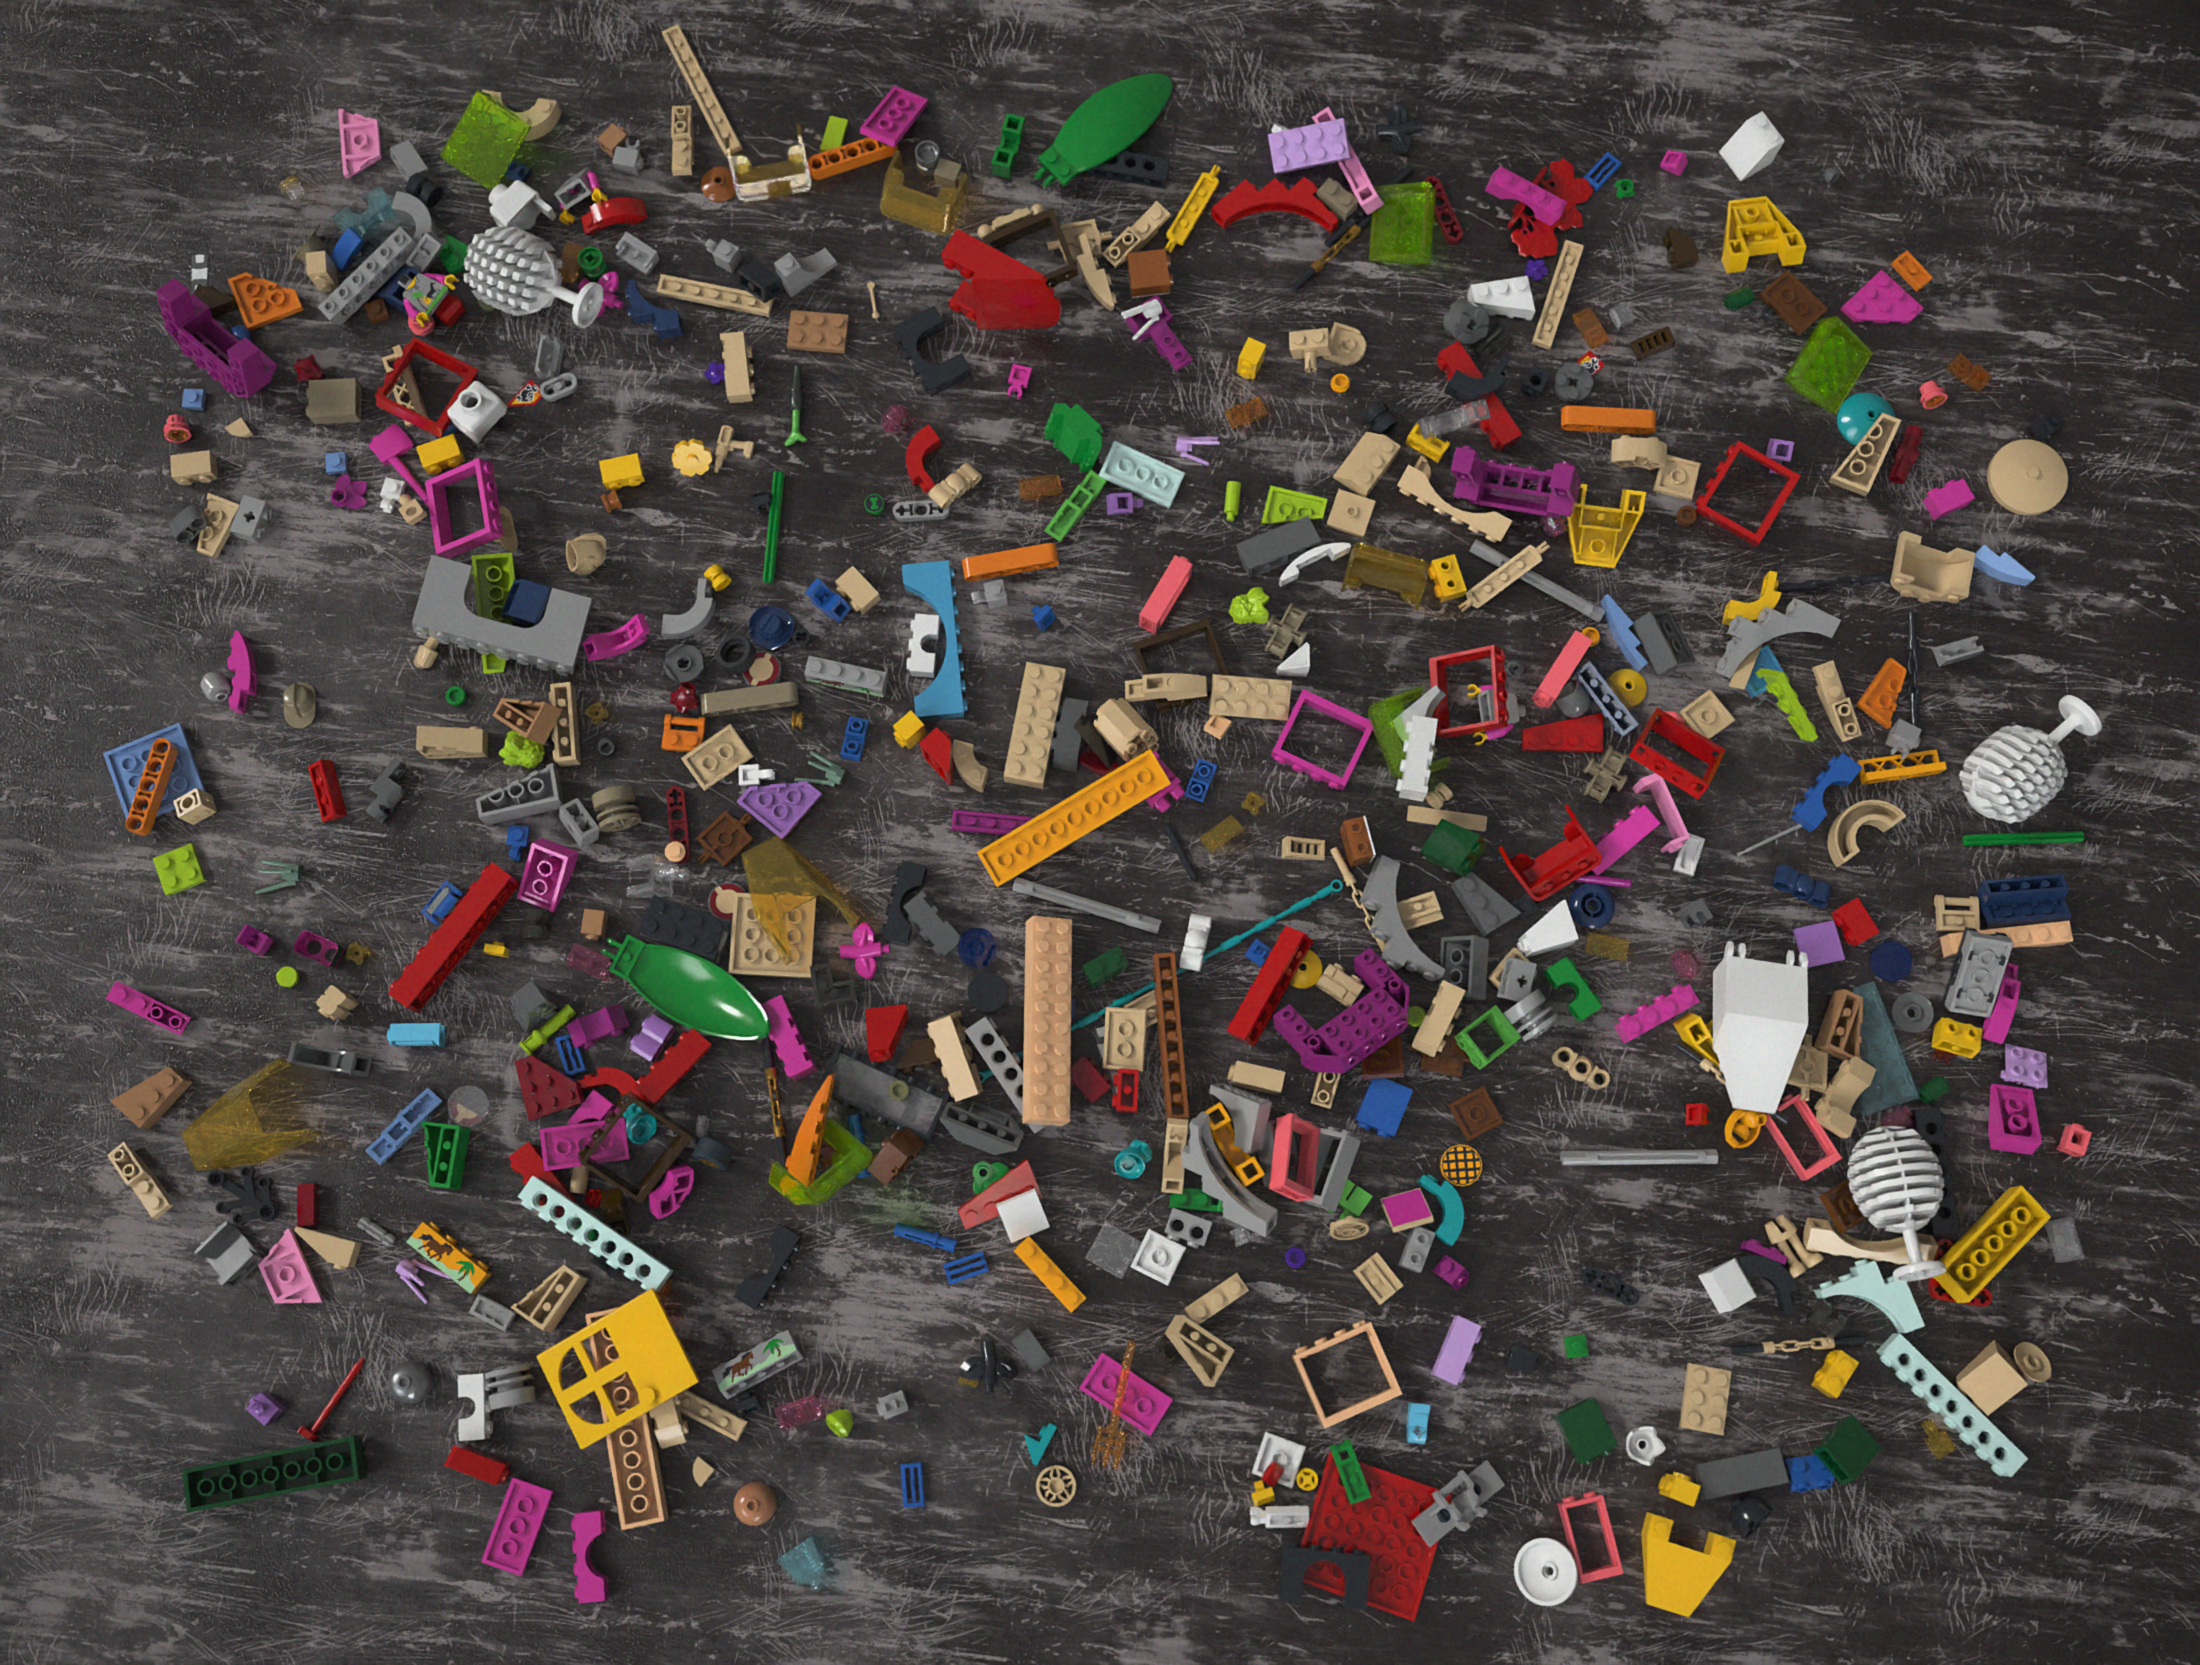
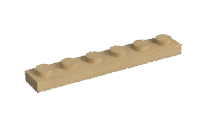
M1568 240L1565 241L1531 344L1550 350L1584 245Z
M663 274L660 276L656 291L661 296L767 317L770 316L774 301L773 298L763 303L744 290Z

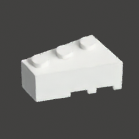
M1528 276L1473 284L1470 286L1467 294L1468 300L1485 309L1488 315L1495 316L1499 314L1506 315L1508 318L1520 317L1531 321L1535 313Z

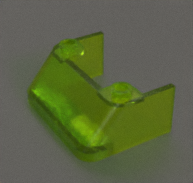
M1422 686L1375 702L1370 705L1367 712L1389 772L1397 779H1402L1403 772L1399 771L1401 759L1405 760L1406 754L1403 752V746L1393 720L1404 712L1403 703L1420 698L1423 691ZM1450 756L1431 762L1429 766L1430 773L1447 767L1451 761Z
M832 1117L827 1120L823 1139L836 1149L831 1156L833 1166L811 1185L805 1187L776 1161L772 1165L768 1183L794 1205H820L825 1203L871 1163L872 1152Z

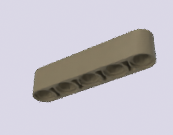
M784 682L706 693L700 696L702 716L715 717L794 706L799 704L797 683Z

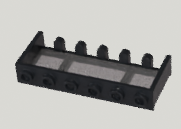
M839 1043L817 1086L819 1090L828 1075L831 1073L836 1074L831 1099L832 1097L839 1099L838 1104L850 1108L851 1105L858 1108L857 1112L868 1117L869 1114L877 1117L876 1121L887 1125L888 1122L896 1125L895 1130L901 1131L908 1127L924 1142L926 1139L931 1141L945 1106L951 1098V1095L947 1092L944 1093L931 1085L924 1084L911 1076L902 1074L896 1069L882 1065L880 1062H871L869 1058L856 1051L849 1050ZM896 1080L906 1082L910 1088L909 1096L903 1101H895L889 1095V1086Z

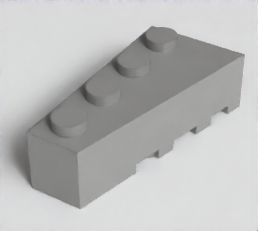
M551 763L540 771L536 770L530 773V776L511 782V785L502 789L498 788L477 798L476 803L480 820L486 826L560 809L564 805L559 772L555 765Z

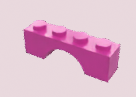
M1501 166L1491 175L1485 189L1486 192L1501 200L1515 199L1525 203L1533 210L1535 218L1550 226L1561 217L1567 201Z
M605 1510L578 1512L574 1514L571 1522L572 1531H575L576 1539L573 1540V1553H576L577 1562L574 1563V1575L577 1576L578 1585H575V1597L578 1598L579 1603L605 1601L609 1599L608 1576L599 1573L593 1567L590 1560L592 1543L599 1535L606 1532Z

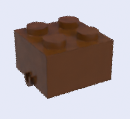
M908 1127L901 1131L896 1130L890 1138L887 1137L880 1145L882 1148L880 1152L877 1151L869 1160L871 1165L867 1170L886 1186L905 1170L912 1159L917 1158V1153L925 1142Z

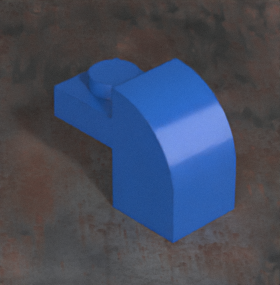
M818 578L805 592L816 608L839 623L851 610V606L841 596L832 592Z

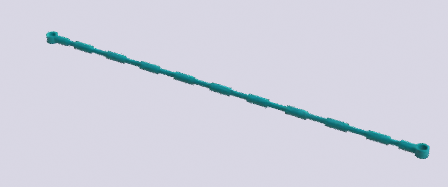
M1337 879L1333 880L1329 886L1321 889L1312 897H1307L1295 903L1286 911L1274 917L1271 916L1256 924L1254 928L1239 936L1236 935L1219 944V947L1204 954L1203 962L1216 953L1225 951L1240 943L1242 939L1255 932H1260L1272 926L1281 918L1311 905L1313 901L1319 898L1322 899L1333 892H1340L1343 886L1342 882ZM1338 883L1340 888L1334 889L1332 885ZM1178 968L1176 969V974L1188 969ZM1154 980L1150 981L1143 988L1113 1001V1004L1107 1007L1119 1008L1134 1000L1138 995L1150 989H1155ZM1106 1007L1078 1020L1076 1024L1071 1026V1032L1097 1020L1099 1016L1106 1013ZM1022 1050L1016 1054L1020 1061L1023 1060L1024 1056ZM990 1068L983 1072H978L979 1075L983 1076L981 1084L994 1075Z

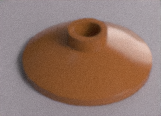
M715 167L708 170L701 180L703 194L713 202H726L732 199L739 188L736 174L726 167Z

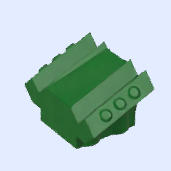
M1055 403L1044 429V439H1053V448H1058L1070 459V464L1080 463V472H1090L1102 448L1103 437L1101 433L1103 430L1101 425L1078 404L1070 408L1066 403Z

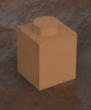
M612 123L597 140L601 149L614 158L616 146L626 147L625 141L628 138V133L622 127L618 128Z
M584 909L581 933L586 936V939L598 941L599 938H605L608 913L601 910Z

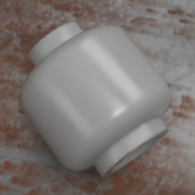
M220 672L207 673L200 684L207 699L211 701L225 700L232 689L225 675Z

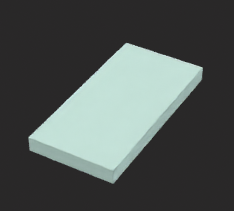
M1114 440L1098 477L1169 509L1185 473Z

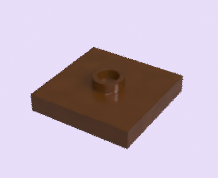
M1485 1086L1447 1105L1467 1142L1504 1123Z
M1849 1179L1819 1196L1840 1234L1868 1218L1859 1210L1860 1206L1854 1202L1852 1197L1854 1193L1850 1191Z

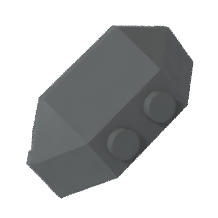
M974 1100L955 1103L947 1102L940 1117V1121L955 1140L992 1155L1017 1151L1024 1136L1023 1130L1019 1128L1011 1115Z

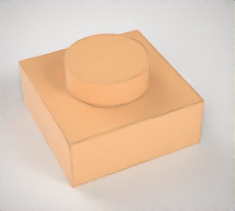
M1212 715L1205 724L1204 731L1221 740L1231 726L1232 721L1221 715Z

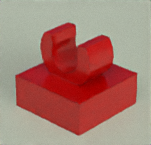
M1686 1104V1125H1707L1710 1123V1120H1707V1112H1710L1707 1104Z

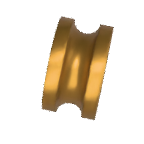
M796 711L792 712V729L796 727L803 729L804 714L802 711L799 714Z

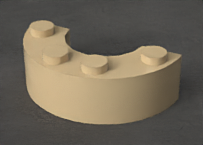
M482 90L483 108L492 126L501 135L511 140L531 141L546 135L555 127L562 113L557 101L541 98L537 99L531 109L524 112H513L507 109V104L501 92Z
M1880 800L1861 801L1843 811L1834 820L1828 833V850L1835 866L1839 867L1860 852L1855 836L1857 829L1861 825H1871L1885 832L1906 817L1904 812L1896 806Z
M1857 1056L1849 1061L1844 1060L1838 1072L1830 1082H1827V1090L1823 1092L1821 1098L1815 1104L1817 1122L1840 1138L1850 1137L1856 1123V1119L1850 1116L1852 1106L1859 1095L1871 1085L1876 1069Z

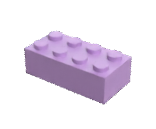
M1344 118L1268 134L1274 173L1277 175L1352 159L1346 120Z

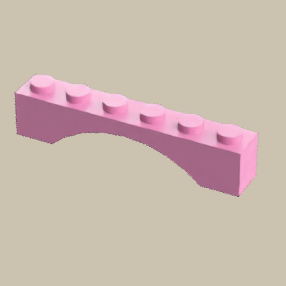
M1329 107L1312 117L1315 124L1336 120ZM1349 142L1352 159L1339 161L1338 163L1361 207L1369 215L1383 206L1384 203Z

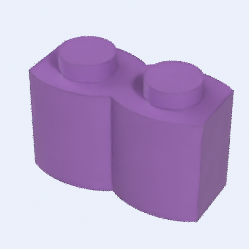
M652 1014L643 1021L641 1025L643 1029L640 1034H636L632 1038L630 1049L654 1064L676 1028Z

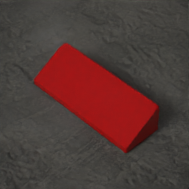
M321 759L308 766L322 822L325 823L346 816L347 812L333 761Z

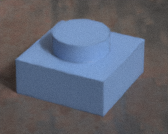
M184 389L182 408L184 410H204L206 392L203 389Z
M346 452L325 454L326 472L328 475L348 473Z

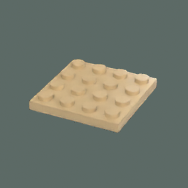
M734 893L729 974L811 978L816 897Z

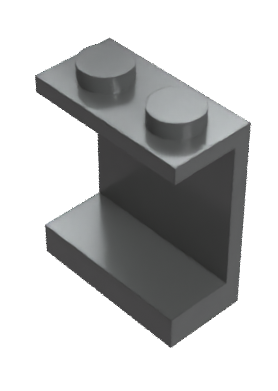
M227 1221L217 1226L215 1231L207 1239L203 1240L194 1251L197 1255L205 1257L220 1275L217 1281L221 1286L232 1290L264 1260L236 1225Z

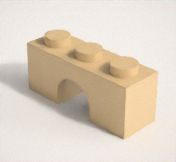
M1235 1273L1185 1307L1184 1310L1190 1319L1199 1325L1249 1290L1238 1273Z

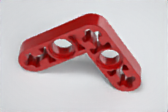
M1949 1239L1936 1240L1938 1248L1934 1261H1939L1938 1257H1942L1947 1252L1939 1249V1245L1944 1244L1945 1247H1948V1250L1954 1245ZM1934 1277L1929 1278L1928 1292L1932 1298L1957 1303L1948 1293L1939 1294L1935 1291V1287H1939L1940 1284ZM1983 1288L1978 1294L1982 1292L1985 1300L1980 1301L1978 1298H1973L1971 1302L1959 1304L1986 1307L1992 1302V1294L1988 1289Z

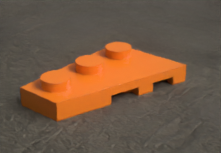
M1893 658L1887 659L1856 704V706L1886 729L1891 728V718L1897 706L1896 700L1898 693L1901 692L1907 671Z

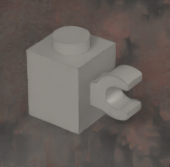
M627 138L625 148L616 146L612 164L616 173L638 176L639 170L643 168L644 160L639 152L641 144L637 140L634 146H630L631 141Z
M708 239L705 244L708 247L706 250L713 254L716 265L733 273L742 259L739 247L724 239L721 240L719 245L711 239Z
M1003 579L983 583L984 592L977 591L971 593L973 604L987 601L988 609L1008 605Z
M1899 719L1890 729L1885 743L1893 747L1891 755L1900 751L1902 754L1901 759L1903 760L1912 748L1916 749L1921 741L1919 735L1922 729Z
M904 1390L879 1398V1403L876 1404L879 1416H884V1419L910 1410Z

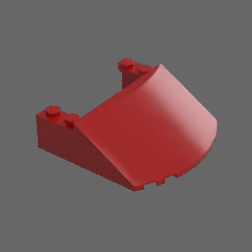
M956 229L941 253V258L944 261L943 265L949 270L955 268L960 271L964 278L971 279L972 284L966 280L962 281L953 297L948 301V306L956 313L961 312L969 320L976 321L977 330L1048 329L1056 325L1062 313L1061 303L1058 297L1053 296L1054 288L1051 286L1048 288L1045 284L1047 278L1043 274L969 234Z

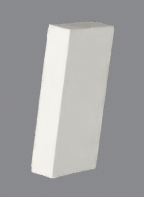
M1688 833L1690 838L1685 842L1686 845L1679 850L1673 871L1693 877L1705 838Z

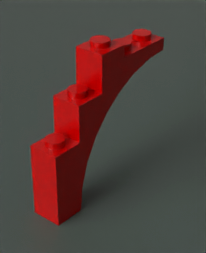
M1306 177L1302 178L1290 190L1287 189L1283 182H1279L1274 178L1259 192L1253 183H1249L1245 179L1212 207L1211 217L1223 229L1248 215L1268 211L1289 212L1307 217L1320 224L1331 234L1337 229L1339 221L1336 214L1329 211L1321 199L1316 198L1317 186Z

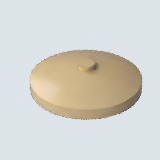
M2023 439L2008 443L1993 456L1987 471V481L1992 495L2004 508L2016 514L2032 516L2045 513L2060 502L2067 489L2068 473L2062 458L2055 450L2042 442Z

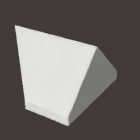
M1306 642L1279 665L1276 670L1278 676L1307 677L1310 668V645Z

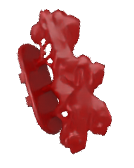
M1564 158L1560 161L1551 162L1550 179H1542L1547 171V166H1544L1531 182L1537 186L1541 183L1546 191L1567 201L1561 217L1553 225L1550 226L1537 218L1535 221H1532L1531 218L1534 215L1528 216L1524 213L1527 205L1521 201H1518L1512 209L1514 215L1509 221L1507 229L1511 228L1518 218H1522L1523 222L1522 229H1516L1511 235L1512 242L1518 246L1519 255L1528 256L1530 254L1535 258H1542L1545 255H1556L1558 241L1554 234V229L1559 227L1561 230H1567L1571 226L1575 228L1583 227L1582 214L1576 209V204L1586 202L1593 194V187L1584 178L1575 179L1574 166ZM1553 182L1555 186L1553 187L1549 183ZM1527 220H1529L1533 225L1532 232H1530L1527 227V225L1529 224Z

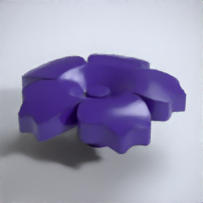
M1542 259L1536 260L1535 263L1533 260L1527 261V269L1524 271L1525 275L1529 278L1533 276V281H1539L1542 279V276H1546L1548 273L1547 268L1543 267L1545 262Z
M710 362L709 370L704 371V376L711 380V384L714 385L720 383V380L725 381V364L719 363L717 366L715 362Z

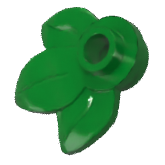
M986 1161L977 1162L972 1170L975 1178L973 1190L976 1195L1006 1175L1005 1173L1010 1171V1169L1000 1162L992 1164ZM981 1169H986L987 1173L985 1175H980L979 1171Z

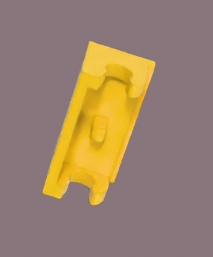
M1418 423L1409 433L1405 442L1406 445L1439 463L1450 446V442L1446 441L1445 443L1424 431Z

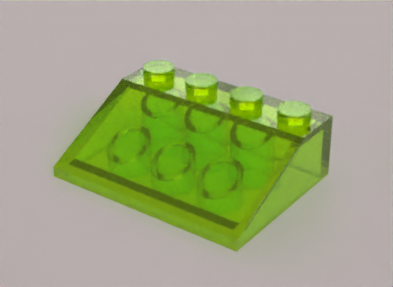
M477 90L439 156L454 168L492 191L498 185L531 126L490 94Z
M1430 182L1374 186L1384 205L1372 212L1369 260L1407 265L1431 264L1436 192Z
M1838 316L1823 318L1784 380L1800 395L1828 412L1836 414L1873 353Z

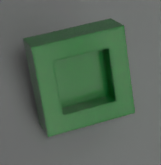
M1585 1334L1563 1337L1566 1358L1589 1356Z

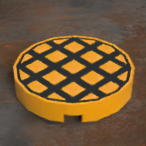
M1456 1145L1445 1151L1441 1157L1440 1169L1443 1177L1454 1186L1463 1187L1472 1184L1478 1179L1482 1170V1162L1479 1154L1473 1148L1467 1145Z

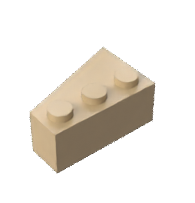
M743 331L721 333L720 340H722L724 349L722 358L725 362L724 375L728 400L730 403L753 401L752 394H756L755 383L751 382V376H754L753 364H750V358H753L752 347L748 346Z
M417 726L416 750L427 759L487 757L488 733L481 727L476 726L469 728Z
M1442 981L1411 1047L1432 1057L1435 1056L1437 1051H1442L1446 1043L1443 1038L1445 1034L1450 1035L1454 1024H1451L1453 1018L1458 1019L1462 1011L1459 1005L1466 990L1447 981Z
M563 1265L546 1278L535 1290H531L526 1294L527 1296L520 1302L511 1306V1308L542 1331L552 1333L588 1281V1278L574 1268Z
M1175 1315L1165 1332L1166 1336L1204 1386L1214 1387L1234 1349L1186 1316Z

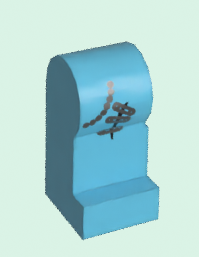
M1408 1402L1407 1443L1425 1444L1430 1405Z

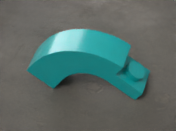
M1429 1174L1427 1176L1422 1175L1416 1183L1432 1193L1442 1206V1219L1434 1231L1435 1237L1447 1246H1453L1461 1233L1464 1222V1209L1461 1198L1448 1181H1443L1439 1186L1437 1184L1439 1181Z

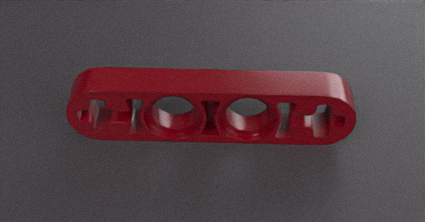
M1429 176L1423 183L1424 195L1445 241L1448 244L1456 245L1461 241L1463 235L1462 228L1440 180L1435 176ZM1429 183H1431V185H1435V187H1434V192H1435V194H1433V189H1432V187H1428V184H1429ZM1442 199L1444 204L1437 206L1434 204V200ZM1449 215L1451 217V221L1444 222L1442 221L1441 216ZM1450 227H1452L1453 234H1457L1456 238H1454V236H1450Z
M672 786L666 793L670 843H686V845H683L686 855L681 861L677 862L684 864L691 858L686 794L681 787ZM675 791L681 794V796H678L679 805H676L675 799L671 797L675 794ZM676 810L683 811V817L680 820H674L672 817ZM679 829L685 831V836L681 840H677L674 837V833Z

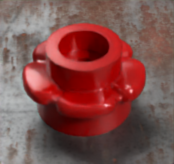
M599 1189L589 1190L585 1196V1205L590 1209L600 1207L601 1191Z

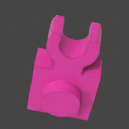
M1013 364L1008 379V384L1012 385L1008 388V397H1011L1012 392L1016 391L1018 392V400H1021V387L1027 389L1032 368Z

